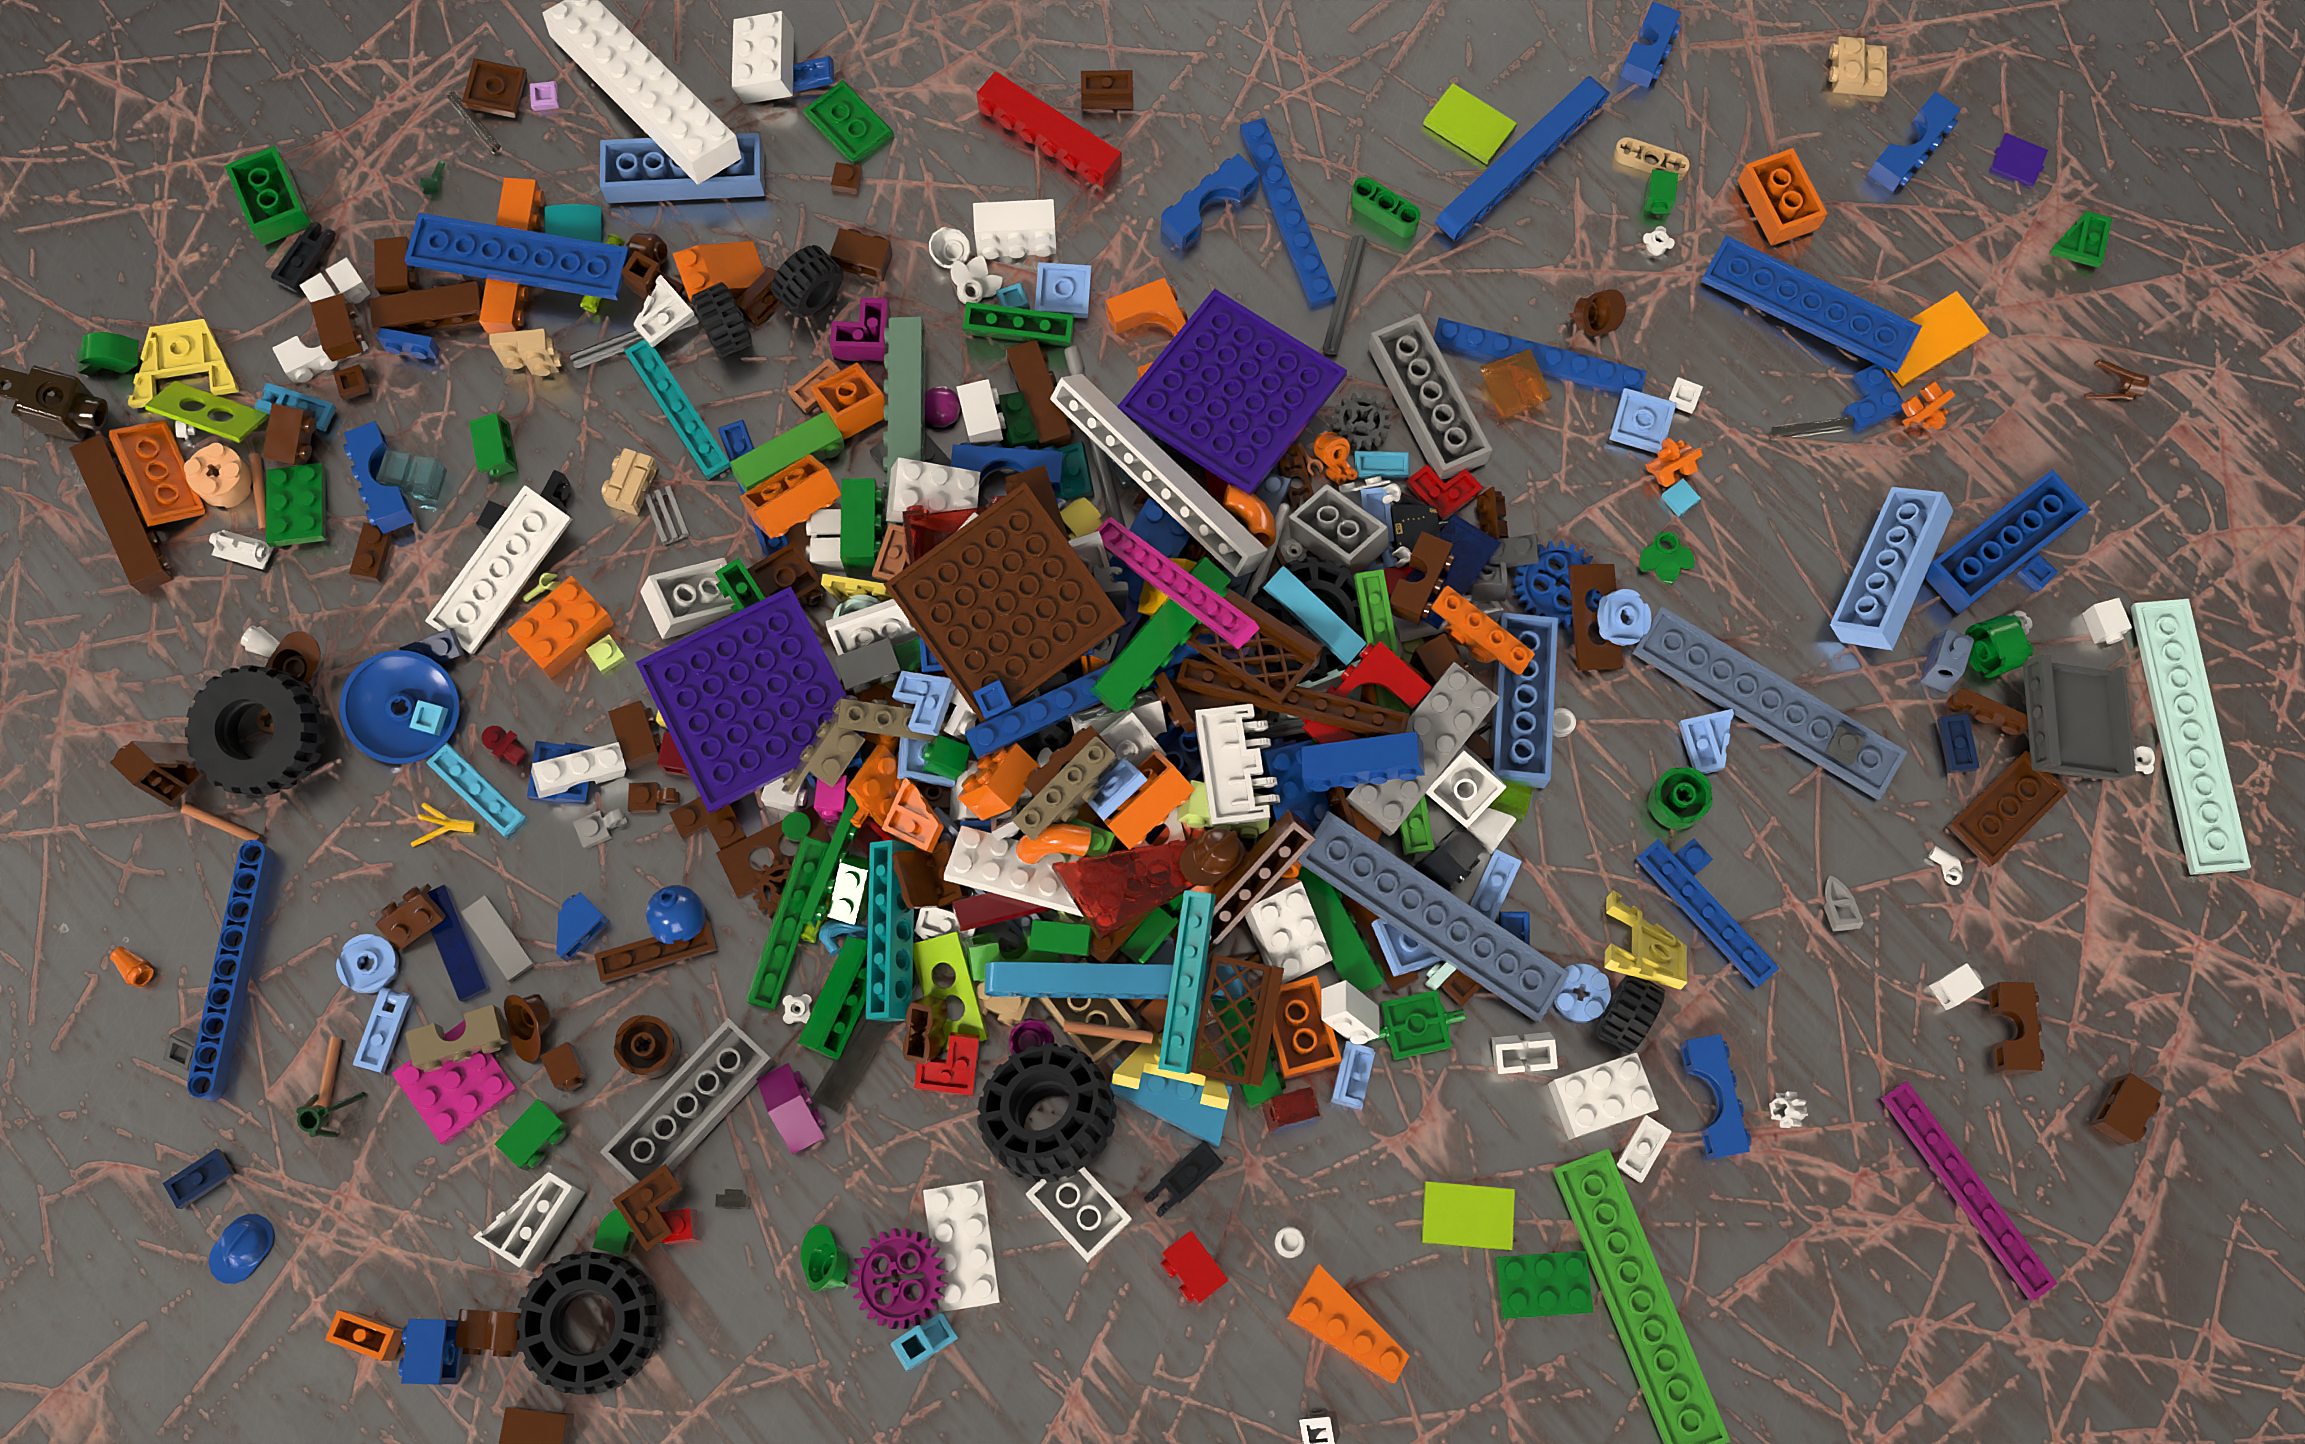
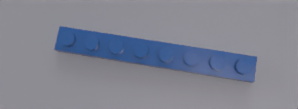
M1265 118L1241 124L1240 133L1254 168L1260 174V183L1310 307L1336 300L1337 295Z
M1440 317L1433 337L1437 347L1618 394H1622L1624 388L1642 393L1647 372L1646 370Z

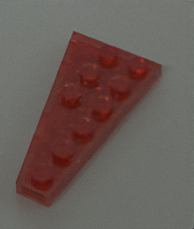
M1179 839L1169 841L1168 844L1154 846L1153 844L1131 848L1130 850L1110 852L1108 855L1090 858V856L1079 858L1078 861L1063 863L1062 861L1053 863L1051 867L1099 941L1184 893V890H1190L1197 886L1185 879L1180 871L1179 863L1182 852L1195 839L1180 841ZM1243 846V850H1244L1243 858H1244V857L1247 855L1248 852L1246 851V849H1245L1244 846Z

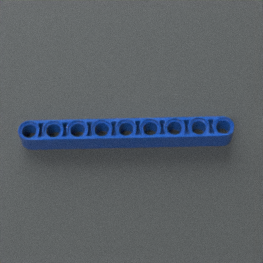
M1591 76L1584 79L1451 202L1437 217L1435 224L1454 241L1458 240L1595 113L1607 100L1610 92Z
M257 840L244 842L238 852L187 1082L189 1094L206 1101L219 1099L226 1089L275 864L274 851ZM261 850L260 858L253 861L254 854ZM255 878L254 886L247 889V883ZM249 906L248 914L241 918V911ZM242 934V942L235 947V939ZM236 963L235 972L228 975L229 967ZM230 992L228 1002L222 1005L223 995ZM223 1021V1029L216 1034V1025ZM216 1050L217 1057L215 1061L209 1063L210 1054ZM210 1080L211 1086L209 1090L203 1093V1084Z

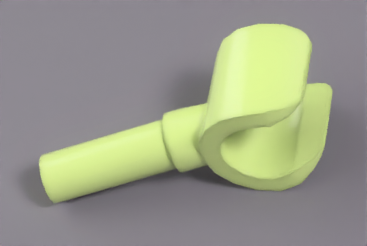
M552 573L542 574L539 579V585L524 595L523 599L528 602L546 589L555 590L562 584L557 581L552 582L558 575Z

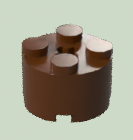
M637 1015L626 1020L617 1030L614 1045L615 1058L624 1069L638 1077L651 1079L662 1076L674 1066L680 1056V1043L676 1032L660 1018L650 1015ZM648 1041L651 1043L649 1045L651 1049L645 1052L643 1044Z

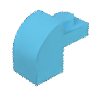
M941 1312L921 1326L918 1325L900 1336L890 1345L907 1372L958 1338Z

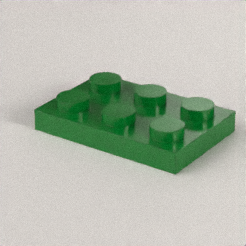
M322 463L267 469L266 543L268 546L277 547L326 541L325 466Z
M1586 1251L1495 1257L1501 1319L1594 1313Z

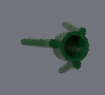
M361 1092L327 1107L314 1105L318 1100V1094H315L302 1107L297 1108L298 1126L303 1131L309 1132L312 1138L316 1136L335 1138L337 1137L336 1132L321 1129L327 1124L329 1113L364 1098L366 1093Z

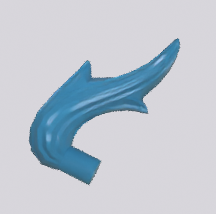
M832 919L825 922L819 931V939L831 956L840 953L841 949L836 942L839 938L850 936L868 941V926L859 922L853 925Z

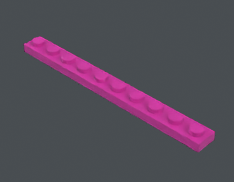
M1112 517L1108 518L1095 531H1099L1106 551L1236 649H1239L1248 642L1260 629L1253 619Z

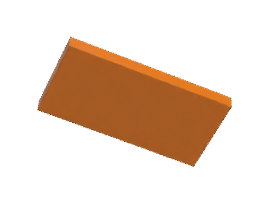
M166 419L109 430L111 442L148 527L205 514V508L200 496L187 482L186 472L184 471L185 462Z

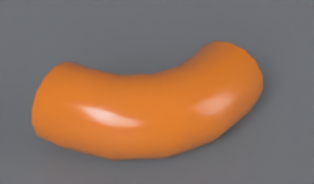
M1229 484L1224 494L1222 507L1227 512L1240 517L1248 526V531L1265 548L1272 546L1276 539L1275 519L1267 505L1254 493L1249 495L1240 488Z
M1067 823L1050 824L1034 841L1024 835L1016 845V853L1027 864L1039 863L1044 856L1052 853H1066L1083 857L1090 844L1091 828Z

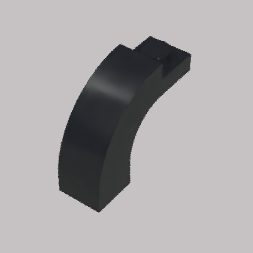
M554 470L540 496L566 514L568 511L561 501L567 498L570 491V483L564 473ZM490 500L487 502L476 522V525L483 534L488 536L507 510V507Z

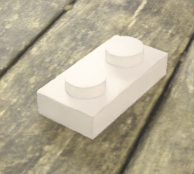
M1643 1116L1616 1163L1617 1168L1636 1181L1643 1182L1672 1131L1649 1116Z

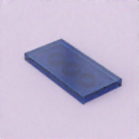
M1454 514L1437 536L1453 544L1451 554L1455 555L1450 570H1444L1440 577L1444 579L1439 594L1444 587L1449 586L1463 597L1497 552L1501 542ZM1413 568L1405 580L1408 582H1419L1424 579V575L1419 570ZM1433 593L1430 602L1434 603L1438 595ZM1432 609L1427 618H1421V620L1437 630L1445 622V619Z

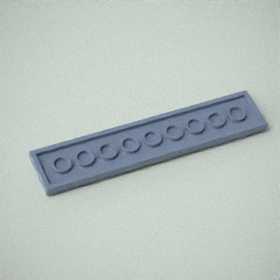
M1661 606L1651 622L1648 633L1643 635L1632 653L1726 710L1733 709L1734 715L1877 800L1882 798L1908 752ZM1838 726L1865 739L1852 765H1848L1824 753Z
M1331 812L1325 813L1313 832L1316 840L1296 861L1534 1021L1541 1022L1568 977V971Z

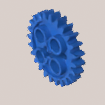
M1549 541L1547 549L1542 544L1538 545L1539 563L1517 567L1515 573L1519 576L1514 578L1513 584L1519 586L1515 588L1514 594L1522 595L1517 604L1527 605L1524 614L1532 611L1535 613L1534 616L1558 618V625L1562 622L1565 629L1570 626L1571 620L1573 621L1568 566L1590 564L1593 555L1587 558L1583 557L1585 549L1582 548L1578 552L1574 551V543L1567 549L1565 548L1564 541H1561L1558 547H1555L1554 543ZM1549 563L1558 564L1561 570H1553ZM1560 582L1562 585L1557 587L1555 584ZM1539 583L1543 585L1546 591L1536 590L1533 584ZM1594 589L1589 590L1585 597L1586 606L1591 612L1596 611L1598 608L1596 603H1599L1602 598L1598 594L1600 592ZM1557 599L1566 600L1569 606H1560Z

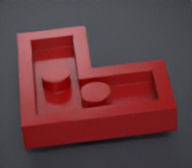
M1428 464L1409 477L1405 483L1420 501L1427 503L1428 506L1436 507L1438 520L1449 518L1479 495L1484 488L1467 469L1462 470L1447 483H1444Z
M950 1032L947 1060L935 1058L926 1064L917 1063L914 1088L973 1095L980 1035Z

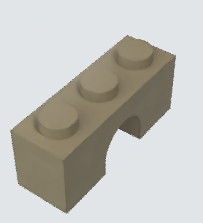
M492 1004L463 1013L466 1029L464 1034L455 1041H447L443 1027L436 1023L406 1031L405 1035L412 1065L424 1070V1072H432L441 1069L443 1063L452 1060L454 1063L464 1062L472 1058L471 1054L480 1051L487 1054L500 1050V1045L509 1043L501 1009Z

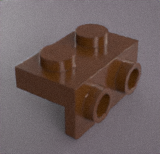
M428 883L420 889L414 886L402 896L403 901L399 904L393 901L380 912L382 917L376 923V926L398 951L436 926L446 917L444 912L427 894L432 888Z

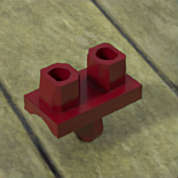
M493 725L487 727L482 733L483 745L487 749L493 750L491 752L492 756L499 762L504 757L517 766L527 754V750L517 743L518 737L511 730L506 734L502 727Z

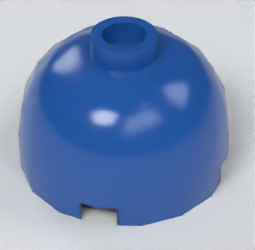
M670 885L653 894L648 902L645 913L652 935L658 941L666 944H674L673 940L683 939V942L690 940L701 931L706 922V910L700 897L692 889L681 885Z

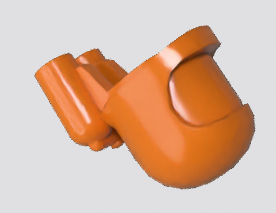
M1332 431L1319 434L1314 441L1313 450L1315 455L1329 466L1326 470V475L1338 485H1343L1347 478L1351 481L1355 480L1358 472L1346 461L1350 452V445L1347 439L1338 436L1337 433Z

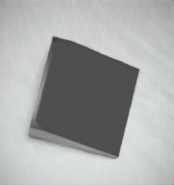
M181 1028L170 1034L163 1060L190 1071L198 1033L187 1028Z

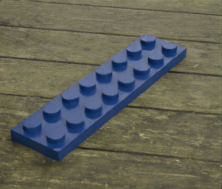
M418 212L404 260L409 266L618 300L624 279L621 271L629 260L630 250L628 247Z
M1727 235L1701 282L1894 373L1898 372L1922 327Z

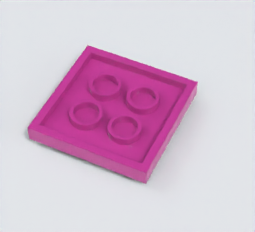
M465 1020L445 1034L447 1041H455L464 1034L466 1029ZM480 1051L471 1054L472 1058L467 1061L454 1063L452 1060L443 1063L441 1069L432 1072H424V1070L414 1067L410 1059L392 1072V1075L440 1144L445 1145L518 1090L493 1053L484 1054Z

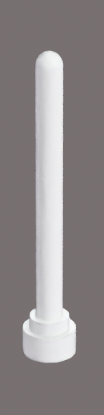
M1287 503L1280 504L1276 513L1275 543L1267 547L1268 551L1257 568L1247 600L1250 602L1252 597L1258 592V587L1266 579L1290 509Z

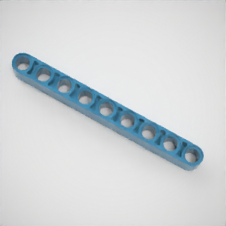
M990 962L985 964L984 994L992 997L1168 999L1173 965ZM1206 965L1201 1000L1204 998L1210 965ZM1217 966L1216 975L1222 984L1236 975L1231 966ZM1236 966L1239 972L1245 969V967ZM1246 972L1242 977L1248 984V974ZM1239 978L1224 986L1233 1000H1237L1248 993ZM1215 980L1213 983L1212 990L1218 987V984ZM1220 989L1211 995L1210 1000H1227V998Z

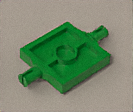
M1438 990L1383 1001L1380 1003L1383 1015V1026L1379 1027L1380 1037L1372 1040L1386 1038L1390 1044L1394 1061L1450 1049L1452 1044L1449 1036L1450 1023L1466 1021V1016L1463 1015L1465 1012L1463 1008L1446 1012L1441 1004Z

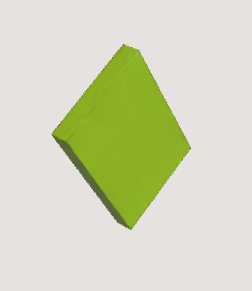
M1452 83L1426 116L1423 125L1488 165L1515 130L1517 123Z
M1425 1181L1421 1243L1513 1250L1515 1189Z

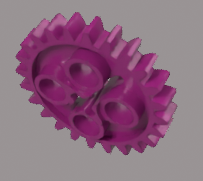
M892 1228L890 1236L887 1232L881 1231L879 1232L880 1241L876 1238L869 1239L871 1249L868 1247L860 1248L865 1257L854 1259L860 1265V1269L851 1271V1274L858 1276V1281L851 1283V1287L859 1288L860 1292L855 1294L853 1298L863 1299L864 1302L860 1305L859 1310L870 1309L867 1319L872 1320L878 1316V1326H884L887 1321L889 1329H896L898 1322L901 1329H908L909 1321L913 1326L920 1325L919 1316L924 1320L930 1319L928 1309H939L935 1299H945V1296L939 1289L940 1287L948 1286L947 1282L941 1280V1276L946 1275L949 1271L940 1269L939 1265L946 1259L936 1258L935 1255L940 1250V1247L934 1246L929 1248L932 1241L930 1237L920 1241L922 1235L920 1231H915L912 1236L908 1228H903L901 1235L898 1228ZM911 1253L917 1256V1265L913 1269L907 1263ZM883 1257L888 1260V1269L885 1273H882L879 1269V1262ZM924 1272L925 1274L924 1278L875 1284V1280L878 1278ZM915 1283L921 1290L917 1300H914L911 1296V1288ZM885 1288H888L892 1295L888 1304H885L882 1300V1293Z

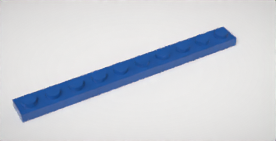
M1199 624L1193 625L1190 631L1193 632ZM1213 633L1202 634L1197 639L1204 645L1215 644ZM1218 635L1219 643L1227 642ZM1186 642L1182 646L1177 644L1171 651L1174 654L1173 658L1165 667L1162 668L1159 665L1153 674L1157 676L1162 672L1165 673L1180 666L1184 657L1195 659L1203 654L1187 645ZM1110 664L966 730L965 736L976 758L979 760L1000 750L1002 747L1009 746L1102 702L1089 689Z

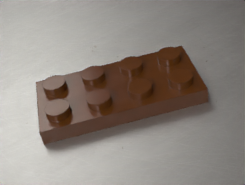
M2024 751L1947 827L1988 867H1991L2068 790L2050 773L2033 771L2031 755Z

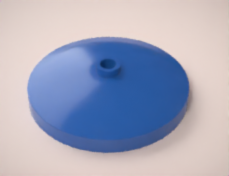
M394 650L374 655L357 666L344 684L339 708L343 728L349 739L358 749L382 762L409 764L432 756L449 741L458 723L460 701L453 680L437 662L416 652ZM418 700L448 709L440 736L409 727ZM405 703L407 707L406 712L398 713L396 710L397 705Z

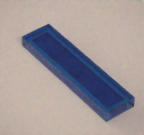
M444 884L429 891L427 894L446 915L443 921L430 930L459 1001L463 1002L489 990L448 887Z

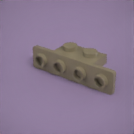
M847 695L845 698L841 697L832 709L835 712L829 721H824L816 732L818 737L813 745L809 744L802 751L799 757L801 762L797 768L791 769L785 776L783 792L793 795L809 772L829 787H834L866 740L853 730L837 727L840 700L858 701V698Z
M848 699L840 700L837 719L838 728L929 742L937 737L935 735L912 732L908 728L915 705L900 704V707L889 706V701L873 699L872 703ZM945 714L938 735L952 739V735L944 731L951 715Z
M1094 737L1013 819V823L1032 841L1036 840L1053 821L1056 824L1070 823L1077 816L1080 806L1085 801L1087 803L1092 801L1099 793L1098 788L1102 784L1097 777L1116 759L1115 753L1098 737Z

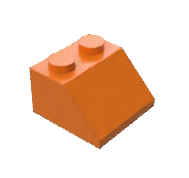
M858 363L810 387L823 412L826 411L842 434L843 440L884 419V404L886 402L883 393Z

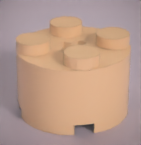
M212 443L197 451L184 465L189 486L211 506L234 507L242 503L250 495L252 490L250 488L252 483L251 468L229 447L223 446L220 443Z

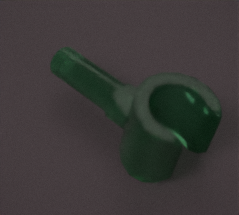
M443 161L438 162L431 178L420 179V187L424 188L423 194H436L439 192L438 179L445 166Z

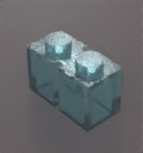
M386 449L376 479L381 485L398 486L404 494L411 493V496L418 500L427 501L428 498L438 500L447 469L439 459L415 455L413 462H411L410 454Z

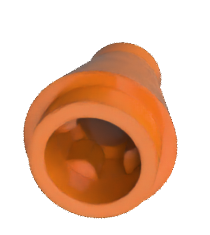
M124 946L116 948L111 953L110 959L115 963L128 985L140 987L148 983L153 977L154 970L152 969V964L132 953Z

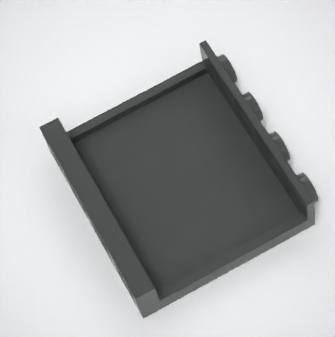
M2044 654L2026 660L2023 663L2032 770L2118 781L2136 775L2125 666L2107 671L2059 664L2051 661V655Z

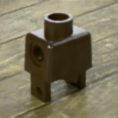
M36 365L31 368L29 374L0 367V397L15 400L11 413L22 422L33 426L38 432L81 441L85 438L88 429L98 431L104 426L108 415L106 400L94 397L79 378ZM11 383L9 389L3 390L5 384ZM51 391L55 393L54 396H50L47 394Z

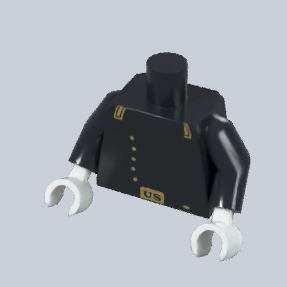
M1395 483L1383 488V491L1389 493V495L1382 498L1385 504L1393 502L1390 507L1394 535V552L1392 556H1395L1398 560L1395 563L1397 568H1401L1404 565L1409 566L1411 553L1422 531L1440 539L1442 536L1455 535L1454 520H1438L1436 507L1428 506L1427 503L1402 493L1399 486Z

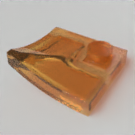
M1531 348L1480 366L1481 373L1501 420L1552 399Z

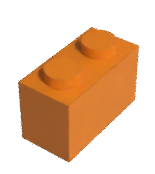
M337 1310L325 1340L381 1361H393L402 1341L403 1330L352 1311Z

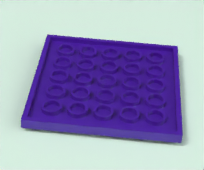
M1214 288L1117 408L1143 429L1227 483L1251 495L1347 376V370Z
M791 586L635 662L709 813L786 776L791 769H796L801 762L799 757L802 751L809 744L812 746L817 739L816 732L824 721L830 720L835 713L832 709L841 697H846ZM855 731L862 737L866 736L865 732Z

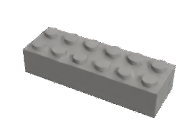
M1420 313L1371 333L1368 349L1431 469L1442 481L1453 478L1464 469L1469 471L1486 464L1491 455L1492 448Z
M1453 662L1409 716L1405 732L1417 731L1423 742L1425 775L1417 776L1415 779L1408 781L1392 779L1387 780L1383 784H1372L1370 782L1358 784L1346 796L1348 805L1387 836L1394 834L1500 697Z
M728 1018L600 1153L633 1185L664 1164L673 1172L757 1083L756 1079L764 1076L776 1062Z

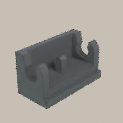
M1093 566L1092 576L1118 611L1126 610L1127 582L1119 581L1113 583L1109 579L1113 574H1121L1122 569L1119 567L1099 568V566Z

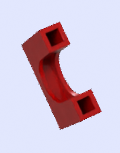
M1379 641L1375 645L1370 642L1359 654L1363 659L1355 667L1350 664L1340 675L1343 681L1338 687L1330 686L1325 693L1346 698L1355 687L1371 683L1385 688L1406 708L1411 710L1432 687ZM1301 719L1305 723L1301 729L1318 744L1359 739L1350 730Z

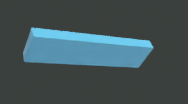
M1284 566L1263 587L1345 665H1348L1367 644Z
M447 742L426 762L506 839L528 819Z

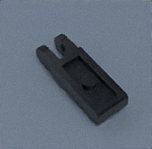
M313 221L304 233L298 236L272 273L271 279L277 284L297 293L300 284L304 283L325 253V249L330 248L332 242H334L336 237L335 231L326 229L320 235L322 226Z
M1203 1141L1159 1180L1160 1183L1143 1199L1148 1204L1154 1201L1165 1188L1173 1197L1158 1208L1156 1214L1161 1218L1177 1202L1180 1204L1224 1163L1210 1146Z

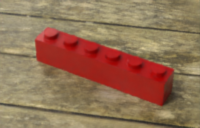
M997 71L990 76L977 92L978 107L983 114L993 116L1006 129H1013L1026 142L1036 144L1046 155L1054 156L1062 161L1068 169L1076 170L1089 183L1097 184L1104 188L1122 166V152Z

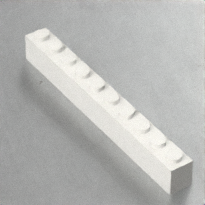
M1083 374L1062 377L1050 398L1056 406L1235 577L1245 575L1257 569L1268 551L1267 548Z

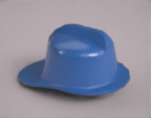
M246 1214L238 1217L225 1228L210 1252L209 1267L213 1276L225 1284H236L245 1280L255 1270L273 1244L274 1231L271 1223L265 1217L258 1214Z

